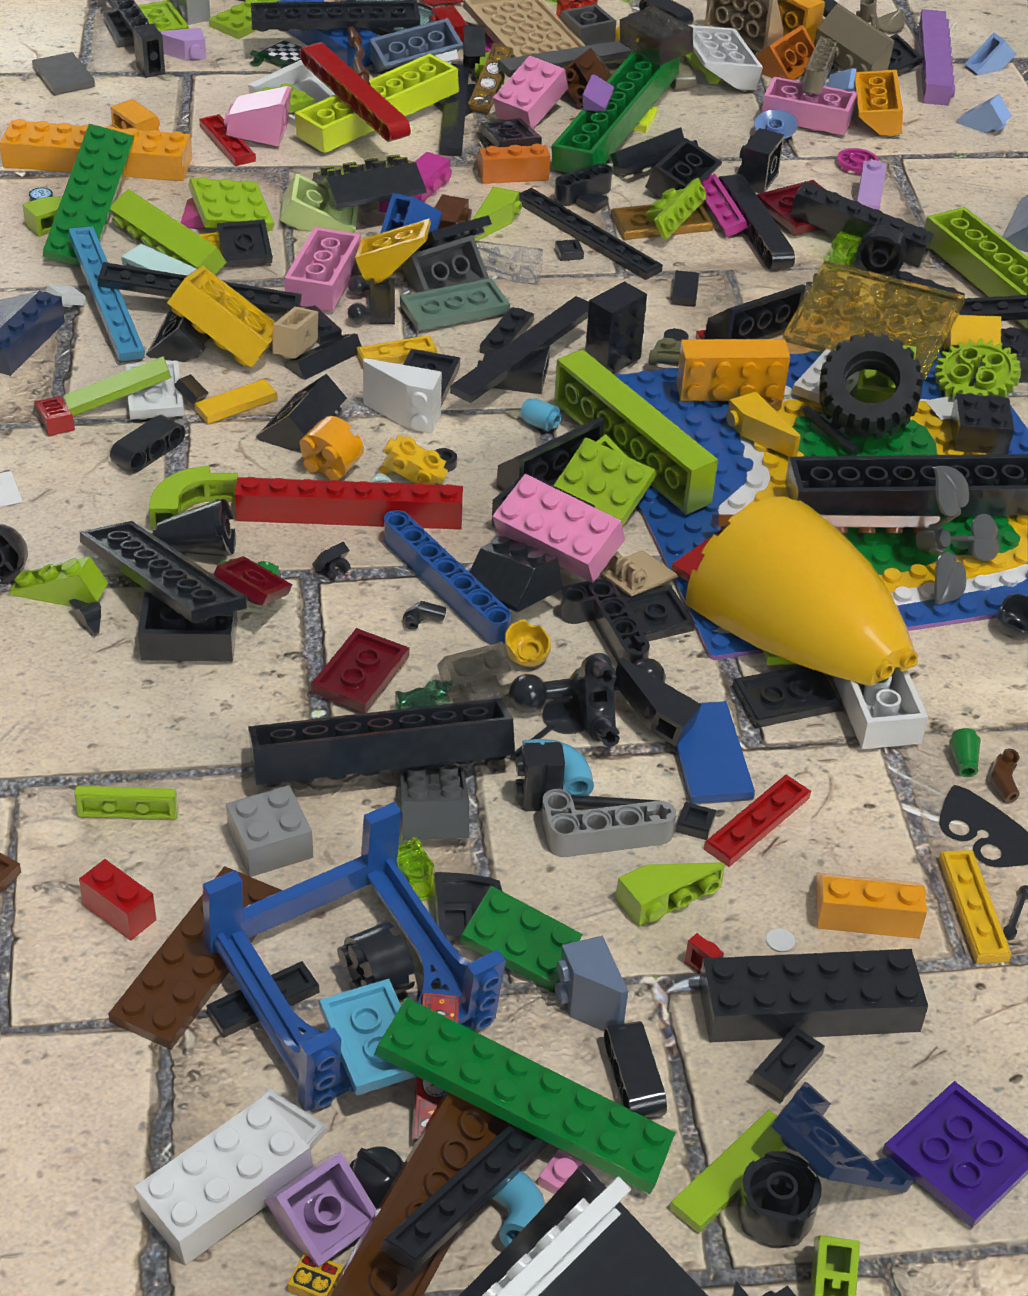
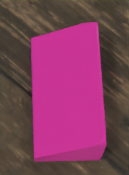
M192 197L187 200L180 223L187 228L204 229L203 222Z

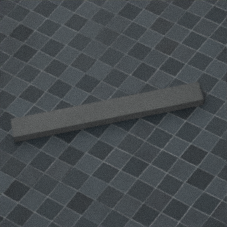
M636 38L500 59L498 60L497 67L508 77H511L529 56L565 68L589 48L598 53L603 62L624 59L633 52L640 42Z

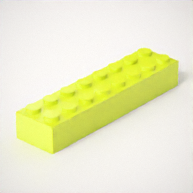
M427 54L369 80L371 86L404 116L414 114L418 110L432 106L434 103L459 92L458 68L432 54ZM337 95L294 113L297 137L323 153L331 152L341 145L348 144L350 141L366 136L374 131Z

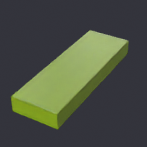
M76 786L74 796L78 817L177 820L179 810L176 789Z

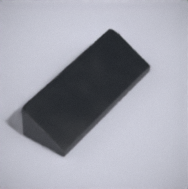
M343 334L299 355L297 358L286 361L284 365L300 378L308 379L357 355V348L362 347L358 334Z

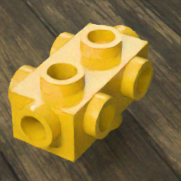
M398 434L395 440L390 438L383 449V453L387 455L382 466L379 467V472L386 476L396 472L415 484L435 485L438 483L441 485L448 473V470L444 468L446 461L441 459L436 451H427L417 445L412 437H403Z

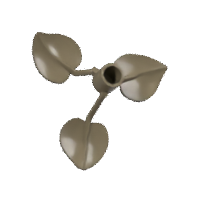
M877 0L860 1V10L856 11V15L867 23L871 22L873 27L887 33L896 32L904 28L905 20L902 9L877 17Z

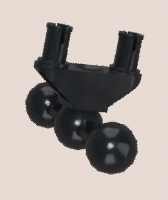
M594 653L589 655L582 661L580 668H577L570 678L543 682L540 677L534 674H522L517 676L510 684L508 696L510 703L515 709L531 713L539 710L546 700L572 696L575 701L579 702L586 732L592 739L602 741L607 747L615 746L620 740L618 736L619 731L616 728L614 691L618 690L614 684L617 676L615 675L616 670L612 665V661L606 654ZM642 658L633 663L665 682L666 674L660 662L650 658Z

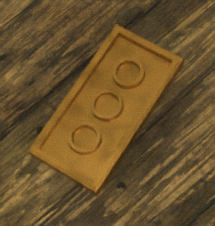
M652 204L611 209V218L624 240L661 236L655 221L649 222L645 214L652 207ZM700 205L672 235L712 231L713 223L703 206Z

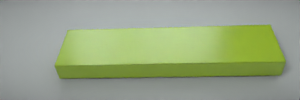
M160 357L68 393L64 397L72 415L76 416L172 377L164 357Z
M768 1109L671 1201L670 1210L699 1234L740 1194L743 1175L750 1162L763 1158L765 1153L785 1151L788 1148L782 1143L781 1136L771 1127L778 1116Z

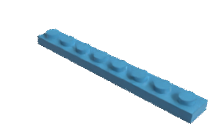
M93 226L69 229V239L118 360L131 361L145 358L144 347L120 290L98 286L97 280L103 262L108 263Z

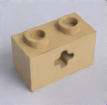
M294 307L273 324V353L282 355L283 358H297L318 340V311Z

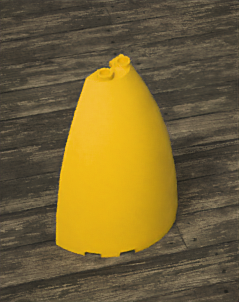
M771 497L757 501L740 510L728 520L730 525L719 536L714 534L701 552L704 557L698 570H693L686 593V604L690 608L757 648L792 663L868 686L889 678L896 667L897 670L903 672L918 665V654L915 652L907 626L891 592L874 567L836 527L802 501L792 500L788 497Z

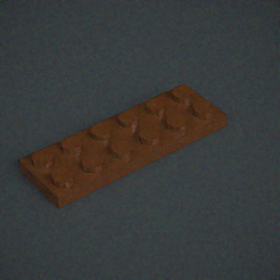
M224 866L215 878L234 870ZM237 871L242 879L243 908L283 891ZM203 894L108 1013L110 1023L172 1050L229 973L219 953L210 955L204 945ZM257 935L249 938V941L252 942Z

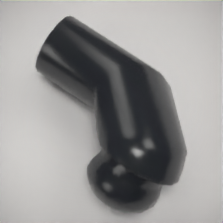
M420 601L405 611L403 615L404 625L408 629L413 630L418 628L420 622L427 617L443 621L446 615V607Z

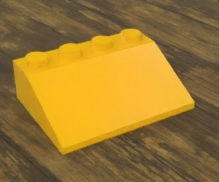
M203 265L184 278L167 302L172 306L171 310L176 315L190 320L193 323L192 326L202 334L207 333L214 339L213 342L219 348L229 350L235 355V360L243 366L248 365L252 367L273 343V324L275 321Z

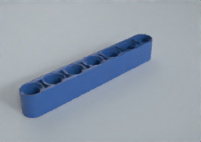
M400 510L386 513L384 516L385 544L487 643L491 645L505 644V633L511 625V612L407 513Z

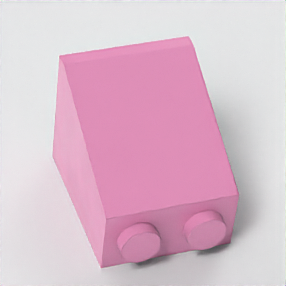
M286 86L237 96L234 104H230L229 112L225 114L224 126L227 127L226 135L279 146L287 129L292 87Z

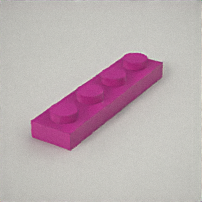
M716 174L708 177L702 183L706 192L704 202L726 237L747 229L748 225L745 218Z

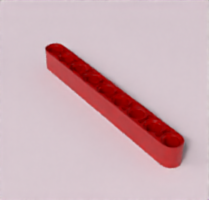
M319 42L300 48V58L303 65L385 141L391 142L410 136L411 129L407 118L325 44Z

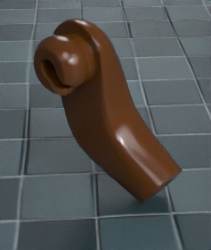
M1011 748L1005 749L1003 754L997 756L990 773L991 784L1007 803L1014 802L1020 796L1012 776L1020 756L1016 750Z

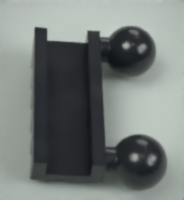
M360 275L352 276L348 281L349 291L354 295H361L366 290H370V308H366L361 303H353L347 311L349 319L355 323H361L366 318H370V324H395L394 278H390V285H374V278L366 280Z

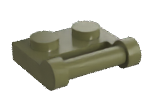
M673 338L658 340L654 349L650 350L649 365L658 366L659 363L679 365L681 341H676Z

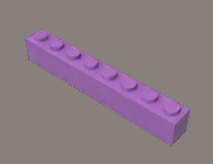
M922 9L918 32L920 56L923 58L921 64L923 103L949 106L950 98H954L955 95L949 19H946V11Z

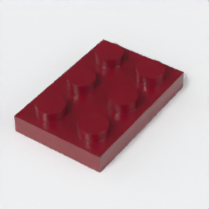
M356 628L311 682V692L366 713L409 658L410 647Z

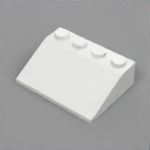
M678 24L679 31L705 68L740 91L746 92L757 89L763 66L736 29Z

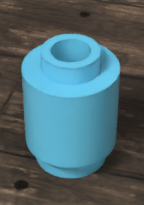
M529 398L521 407L520 416L530 425L550 432L560 424L561 414L557 406L537 398Z

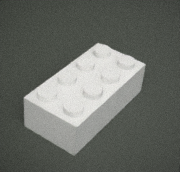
M896 667L889 678L872 686L832 676L861 749L922 744L928 715L908 670L900 672Z
M263 1096L134 1187L141 1211L181 1261L187 1265L267 1206L266 1198L313 1166L311 1149L270 1101Z

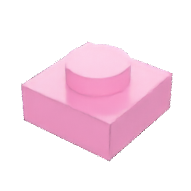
M559 1149L539 1175L538 1185L555 1194L583 1162Z

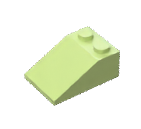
M295 173L284 193L279 221L284 222L289 227H295L303 231H312L314 227L354 233L359 205L336 209L330 205L327 187Z

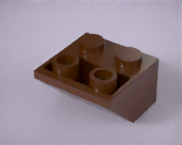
M589 48L564 68L568 84L567 91L579 109L583 108V93L591 75H596L606 82L612 76L598 53L592 48Z

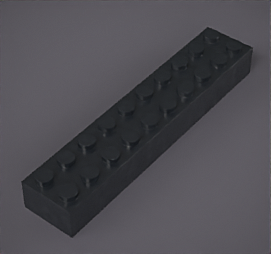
M1028 454L789 457L785 485L790 499L802 501L820 515L944 517L946 515L940 511L936 500V476L933 467L949 466L958 470L965 477L969 487V502L965 507L960 508L961 514L959 516L979 514L994 516L1028 515Z

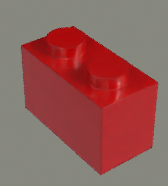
M103 859L79 878L83 906L130 941L156 921L153 893L108 860Z

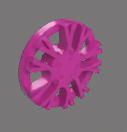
M848 148L838 153L837 166L846 173L850 170L854 171L855 175L861 176L864 161H871L870 159L879 161V159L868 150Z

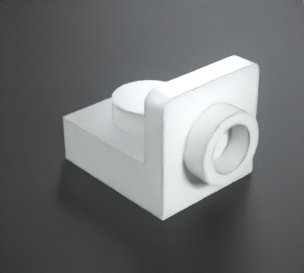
M47 285L46 292L61 296L64 307L71 308L73 305L84 306L86 296L74 287Z

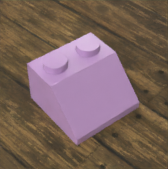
M341 1152L328 1155L265 1199L266 1204L285 1235L303 1253L305 1252L317 1267L359 1238L376 1212L375 1206Z

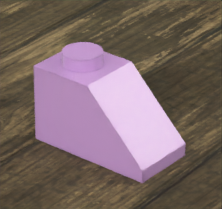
M201 28L160 31L163 38L164 54L185 61L206 59L205 38Z
M877 160L863 162L857 200L861 204L873 209H880L886 163H881Z

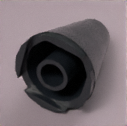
M217 499L162 520L153 529L154 536L178 552L226 557L234 554L236 547L235 528L231 529L229 521L233 519V515L226 499Z

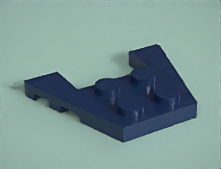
M804 1082L771 1126L781 1136L780 1139L786 1147L799 1152L809 1162V1168L816 1175L827 1180L904 1193L909 1190L915 1181L890 1157L874 1161L870 1160L823 1117L831 1103L808 1082Z

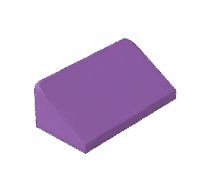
M592 74L583 93V110L604 112L614 91V86Z

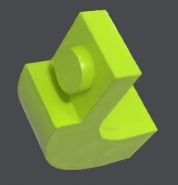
M200 466L185 469L167 477L158 484L150 497L149 516L151 531L157 527L158 522L181 514L193 505L212 502L217 499L235 502L234 495L238 473H211L210 466Z

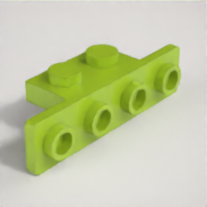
M696 178L684 189L675 190V188L666 190L662 193V197L652 203V207L645 214L649 222L655 221L663 240L668 239L706 199L705 188L702 186L699 178Z

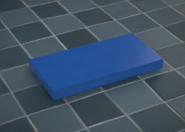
M727 701L700 703L702 705L695 724L677 747L675 746L690 803L702 804L754 799L755 790Z

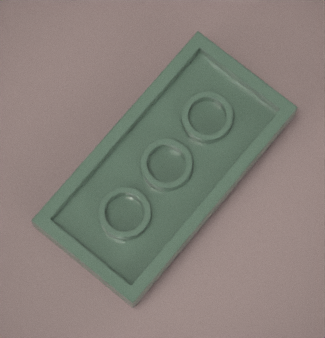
M492 278L400 296V305L417 331L429 330L445 325L450 326L464 321H475L489 316H499L510 310L509 301Z

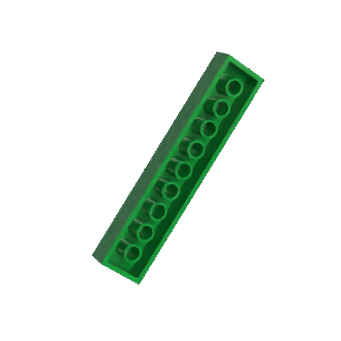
M640 43L608 79L607 83L614 86V91L604 112L582 110L551 145L553 170L571 173L596 164H605L611 157L610 154L617 150L679 74V49Z

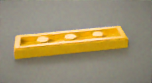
M973 850L940 852L939 862L975 964L1009 962L1012 954Z

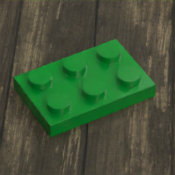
M491 885L462 933L459 942L484 956L498 949L506 960V968L552 992L559 980L557 961H561L562 945L580 941L583 934Z

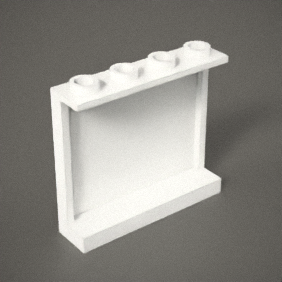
M301 60L248 84L249 94L262 91L265 87L276 88L280 87L281 84H292L296 89L304 91L307 95L314 98L315 103L335 95L303 65ZM295 112L289 113L288 124L296 127Z

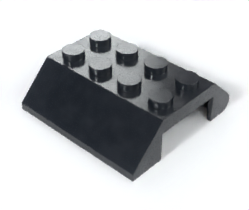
M399 154L386 156L387 160L379 161L378 158L364 160L365 164L357 165L356 162L343 163L342 168L324 166L320 168L321 171L313 173L312 181L328 188L330 205L336 209L390 200L392 193L406 196L427 193L416 162L408 160L407 157H400Z

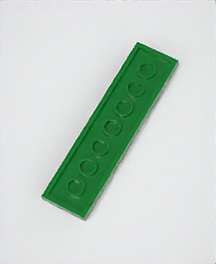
M93 124L88 125L43 248L42 257L80 266L69 239V229L93 226L99 242L101 241L111 205L116 197L134 144V135Z
M407 997L374 1055L615 1177L619 1176L624 1182L648 1194H651L657 1183L675 1136V1132L636 1112H631L630 1109Z

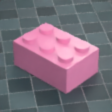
M529 56L493 97L497 117L504 120L521 118L534 129L568 89L565 69Z

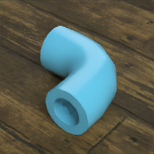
M548 739L523 740V741H522V755H523V745H525V743H537V742H540L542 745H544L545 742H560V741H557V740H548ZM560 742L563 745L565 759L563 790L567 791L570 795H589L594 789V781L585 757L572 746Z
M522 1171L491 1199L505 1207L508 1212L507 1219L499 1231L502 1244L507 1247L545 1206L542 1192L532 1179Z

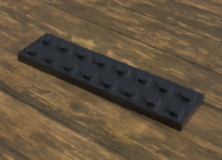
M417 1L251 3L252 30L261 32L269 29H278L279 31H288L289 29H299L301 31H308L310 29H321L323 31L331 29L347 30L351 26L364 30H372L373 28L392 30L394 28L409 29L420 26Z
M133 521L80 532V543L191 622H205L208 618L218 615L230 616L235 611L247 608L246 596Z

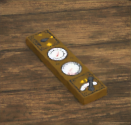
M493 43L468 103V109L486 114L490 113L494 103L493 97L498 92L505 75L497 67L498 60L512 58L514 48Z

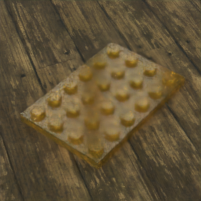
M824 260L787 326L783 339L792 344L824 352L826 349L836 350L838 343L842 340L848 343L850 342V336L859 334L860 337H865L866 332H874V336L881 337L882 333L890 335L889 339L892 341L897 338L904 342L903 345L916 347L915 359L919 360L921 364L920 372L923 374V379H925L965 303V296Z

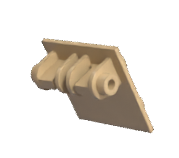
M643 550L627 557H622L619 551H616L600 573L631 597L678 577L675 572Z

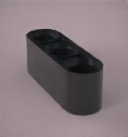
M640 0L639 2L641 13L653 12L660 23L670 30L678 29V24H693L694 17L691 10L673 0Z
M596 164L557 177L555 179L554 201L562 206H570L576 204V199L579 196L609 193L611 191L612 167L607 164Z
M157 415L115 442L110 450V459L130 472L137 473L180 445L185 437V427L165 415Z
M637 1021L605 1026V1048L622 1105L630 1109L631 1112H636L646 1118L665 1115L667 1113L666 1094L643 1023Z

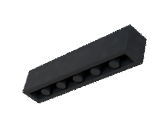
M806 181L796 192L790 216L856 243H860L863 234L871 226H892L905 235L907 252L904 262L917 268L920 267L927 256L934 233L927 231L925 228L917 227L900 218L892 217L878 209L870 208L858 201L850 200L836 192L828 191Z

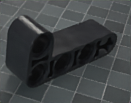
M596 579L594 583L586 581L568 585L562 589L560 618L564 622L579 624L593 620L617 663L621 658L632 664L639 659L649 658L650 644L611 581Z

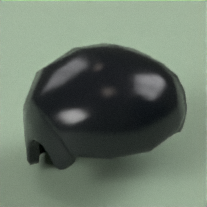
M1018 593L1008 595L998 609L996 623L1000 630L1011 638L1028 639L1027 595Z

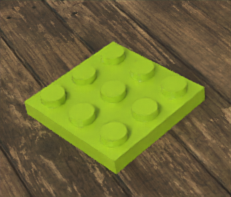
M206 177L189 179L188 186L204 227L217 228V223L265 219L267 231H273L275 223L257 182L250 180H218Z
M585 438L554 486L595 505L596 509L621 520L623 527L657 476L655 469Z

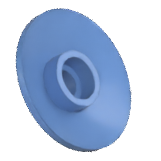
M782 110L764 111L754 120L755 131L761 128L784 134V139L792 136L796 132L798 125L796 118L792 114Z

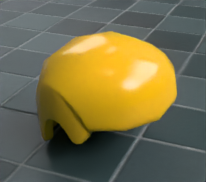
M522 619L511 624L505 633V650L514 663L525 667H534L546 661L551 652V640L541 625H531L527 620Z

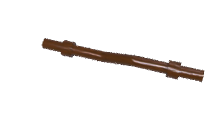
M351 26L347 29L348 40L356 52L352 62L356 73L371 86L369 73L362 64L365 56L362 39L355 28Z

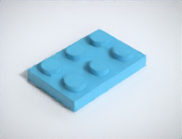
M389 979L319 1000V1008L328 1030L334 1027L342 1039L340 1059L356 1096L416 1077V1075L374 1055L380 1040L401 1007Z

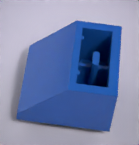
M392 193L380 233L426 219H430L429 232L439 228L443 213L415 197Z

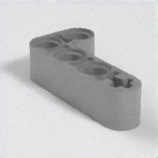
M552 789L543 796L541 824L550 852L559 857H571L666 844L673 837L676 809L668 802L652 801L576 811L572 797L567 791Z

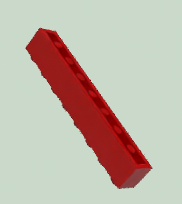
M255 477L237 478L234 495L236 521L384 527V516L386 513L400 510L407 513L422 528L462 530L463 486Z

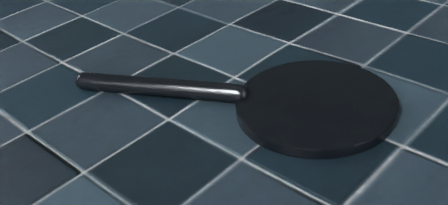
M572 697L557 698L548 702L542 713L543 721L547 727L530 740L541 739L552 730L561 734H576L584 731L585 726L579 702L575 701ZM522 746L515 751V755H510L511 759H516V757L522 754Z

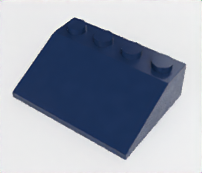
M36 291L0 300V373L11 376L65 323L61 296Z

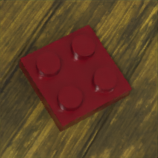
M245 556L217 565L213 574L235 590L246 595L247 600L256 605H265L288 595L293 585Z

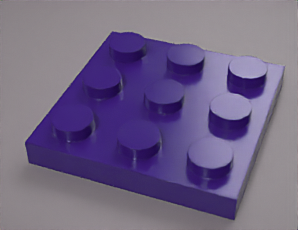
M956 1081L951 1083L888 1140L882 1150L886 1157L894 1160L916 1182L971 1228L978 1224L1028 1175V1139Z

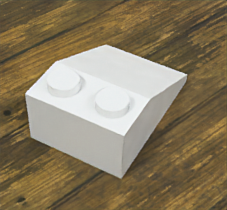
M364 358V405L407 429L433 433L441 416L442 372Z

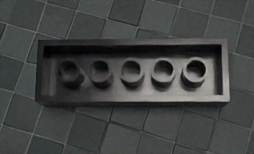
M912 949L703 958L698 984L710 1043L784 1039L794 1026L811 1037L921 1032L928 1009L927 999Z

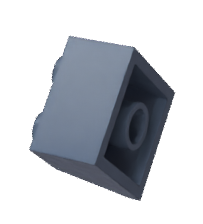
M603 935L562 945L561 961H557L559 983L555 984V994L559 1004L565 1005L571 1018L601 1031H604L605 1026L624 1024L628 989Z

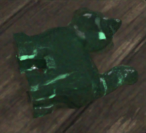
M431 679L426 682L423 688H415L404 693L400 690L395 691V708L397 710L448 704L451 702L448 696L450 682Z

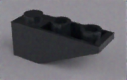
M621 658L616 667L615 675L617 677L614 683L649 731L677 747L695 724L702 704Z

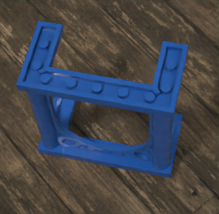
M395 802L364 814L360 857L244 908L242 879L236 870L203 884L204 945L210 955L219 953L298 1085V1102L305 1112L313 1108H324L333 1102L336 1097L348 1091L354 1092L342 1061L340 1062L342 1039L334 1027L322 1032L307 1024L292 1010L249 941V938L371 884L420 959L424 975L421 996L423 993L458 996V1023L471 1030L484 1029L496 1019L506 960L497 949L469 962L448 941L397 866L402 811ZM438 981L441 989L433 990L432 984Z

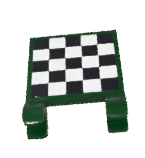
M284 40L260 52L252 50L250 55L254 56V60L250 61V64L260 66L264 59L276 62L282 69L301 60L300 48L302 46Z

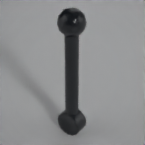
M1023 885L1019 888L1020 897L1009 925L1003 929L1007 940H1013L1017 935L1015 927L1025 900L1028 898V885Z

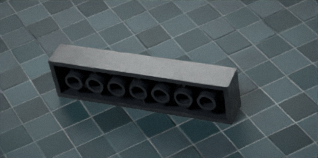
M501 698L248 726L251 762L256 785H263L264 787H277L282 782L290 781L304 784L314 781L315 778L324 777L338 780L345 778L349 774L358 773L364 776H372L383 770L405 772L410 770L411 767L417 766L438 768L443 763L451 762L471 764L476 759L485 758L499 761L505 759L506 756L515 755L513 717Z

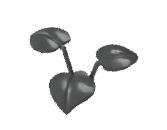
M949 466L933 467L936 476L937 504L940 511L947 517L935 524H929V529H921L916 534V546L921 552L929 551L930 554L939 555L935 570V605L958 599L963 595L966 588L967 579L964 565L956 562L957 556L955 554L944 551L950 545V542L972 541V554L979 561L994 559L1000 549L999 531L996 522L988 514L975 516L971 523L972 536L951 537L947 530L941 528L944 524L958 517L961 514L960 508L965 507L969 502V487L965 477L958 470Z

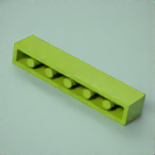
M127 189L111 205L110 211L114 216L112 218L113 222L121 229L125 227L135 239L140 237L146 246L154 247L157 251L196 269L203 265L214 275L227 263L215 245L130 189Z

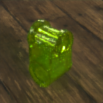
M839 231L831 244L833 251L828 259V266L835 270L847 269L855 259V254L862 237Z
M414 836L409 838L407 843L398 846L397 866L420 900L424 901L431 898L434 894L433 878L435 869L433 861L424 851L418 838Z

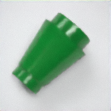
M961 728L954 731L949 740L959 774L964 777H971L978 773L981 739L976 731L970 728Z

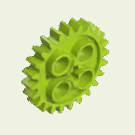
M969 339L968 345L958 342V348L950 346L949 352L943 351L942 358L937 359V366H935L936 384H939V391L945 390V397L953 395V401L955 400L956 393H972L981 396L997 395L1007 398V392L1014 393V386L1019 385L1021 377L1020 361L1017 360V354H1011L1010 347L1002 350L1003 343L994 346L993 340H990L987 344H983L982 339H979L978 343L975 344Z

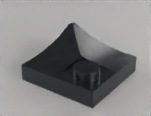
M435 872L433 879L436 923L448 941L460 940L462 933L491 885L502 891L500 880L473 874Z

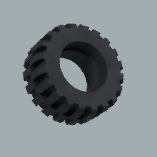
M866 332L865 337H860L859 334L850 336V342L848 343L842 340L837 344L836 351L831 350L829 352L826 362L823 363L821 368L819 401L820 405L823 406L824 415L827 419L832 418V425L836 429L843 427L845 429L844 434L851 437L853 433L859 434V439L867 440L868 436L874 435L876 440L883 438L886 432L890 436L897 433L899 426L904 428L910 422V417L915 415L920 402L923 374L920 372L921 364L919 360L914 359L915 353L910 347L904 349V342L896 338L892 341L889 339L890 335L882 333L881 337L874 336V332ZM877 370L891 378L896 386V391L885 401L865 403L849 394L845 388V382L858 371Z

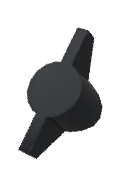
M77 599L69 600V605L76 612L80 624L84 628L87 627L94 636L98 635L101 622L100 603H86Z

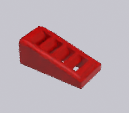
M61 396L34 401L35 408L48 436L75 430L73 415Z

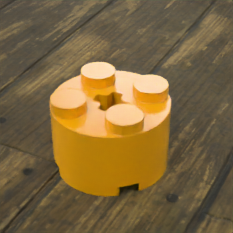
M327 416L319 421L299 442L301 453L305 459L303 465L311 473L318 471L326 475L331 481L339 480L363 455V442L358 434L354 437L349 431L351 426L347 422L335 416Z

